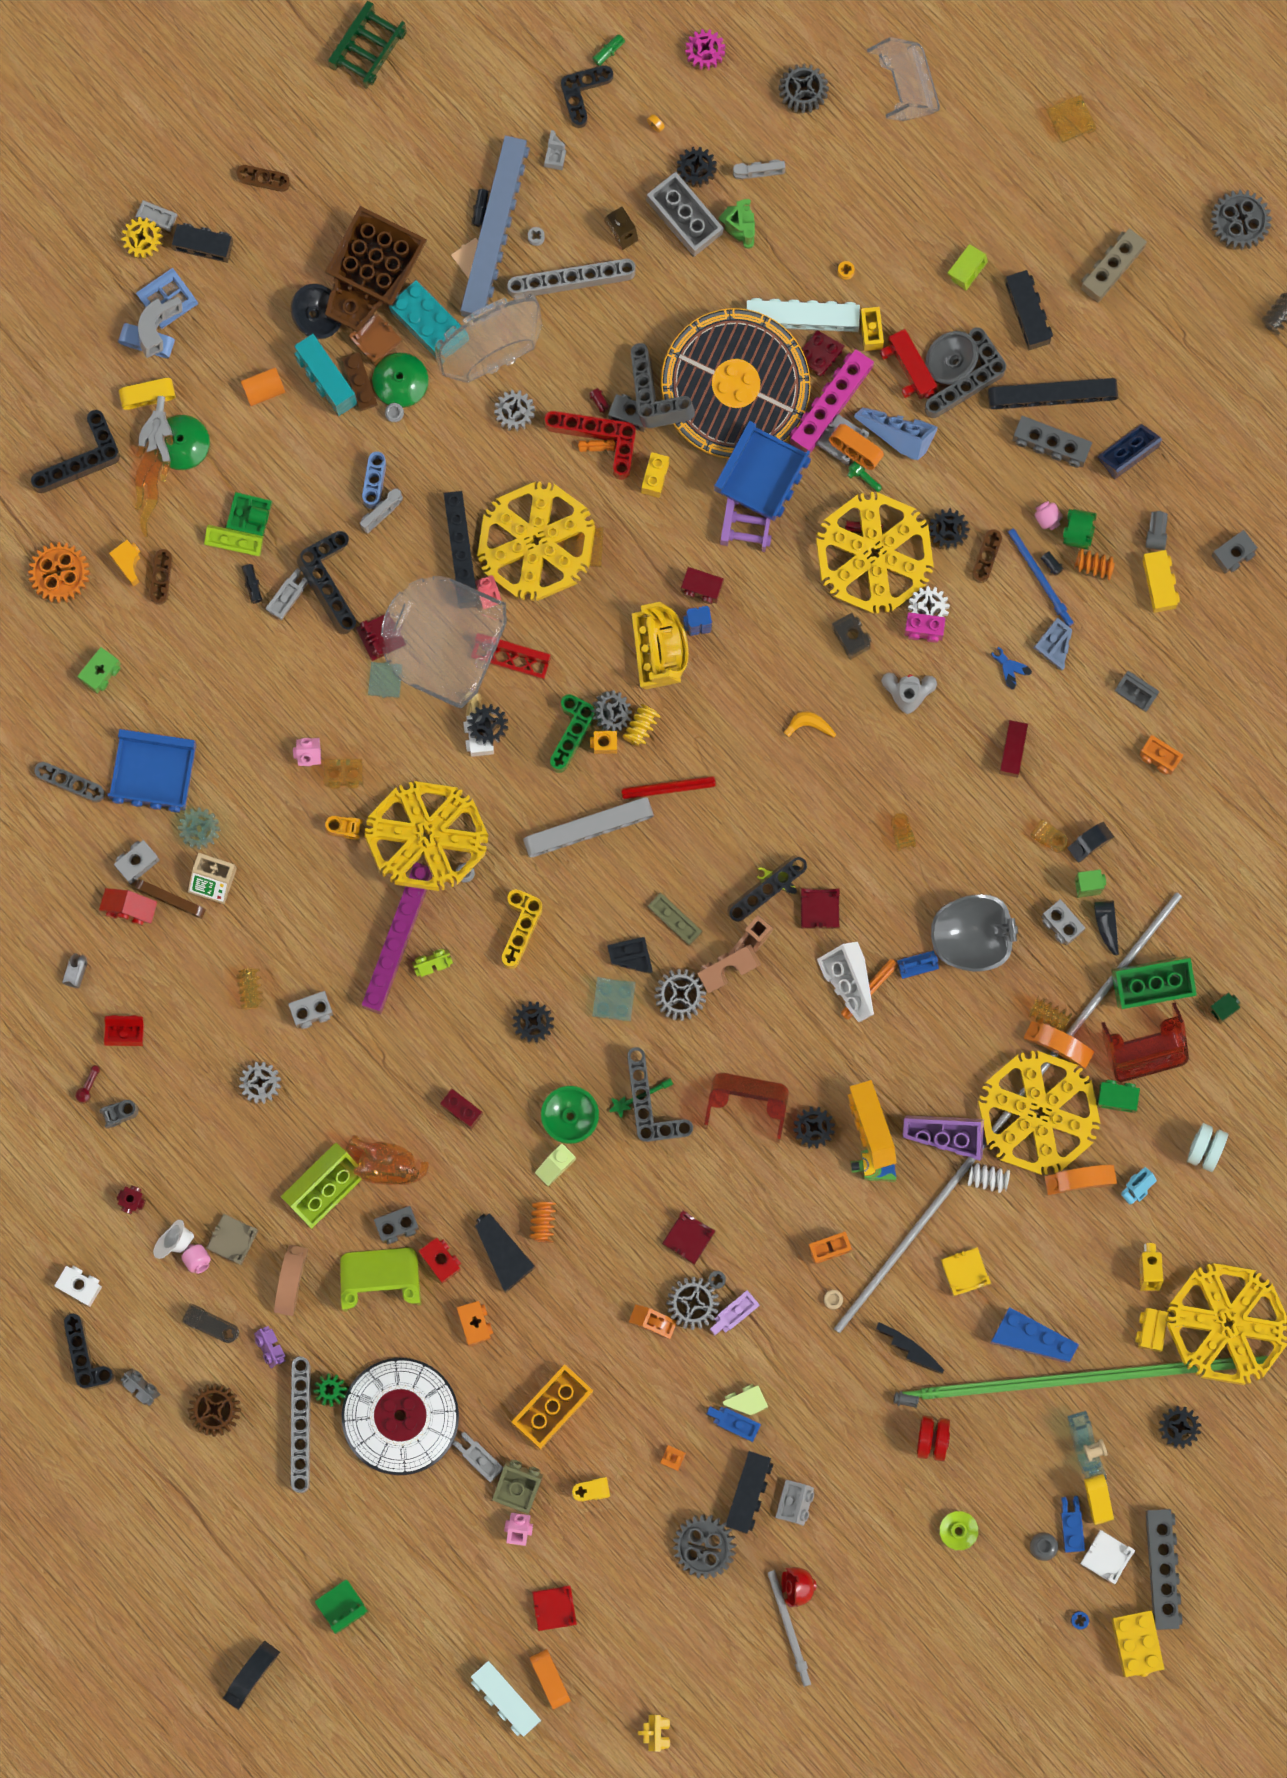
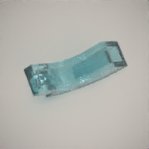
M1084 1411L1067 1416L1074 1449L1085 1478L1103 1474L1106 1480V1473L1100 1457L1093 1458L1089 1462L1083 1449V1445L1086 1444L1088 1446L1095 1443L1092 1425L1087 1412Z

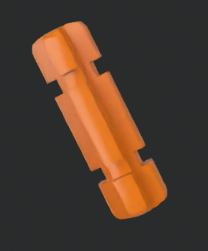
M579 441L578 449L580 452H587V450L604 451V449L614 451L615 441Z

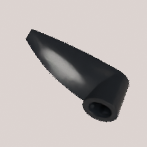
M1114 900L1094 902L1095 918L1100 935L1112 954L1119 955Z

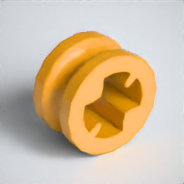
M849 261L841 262L838 266V276L843 280L851 279L854 275V265ZM844 267H848V270L851 269L848 274H844V271L841 272Z

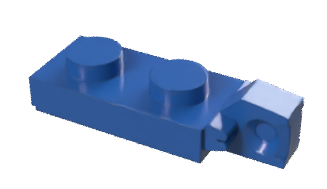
M709 1407L706 1413L715 1418L713 1423L717 1424V1426L751 1442L754 1441L761 1426L760 1423L728 1408L720 1407L718 1411Z

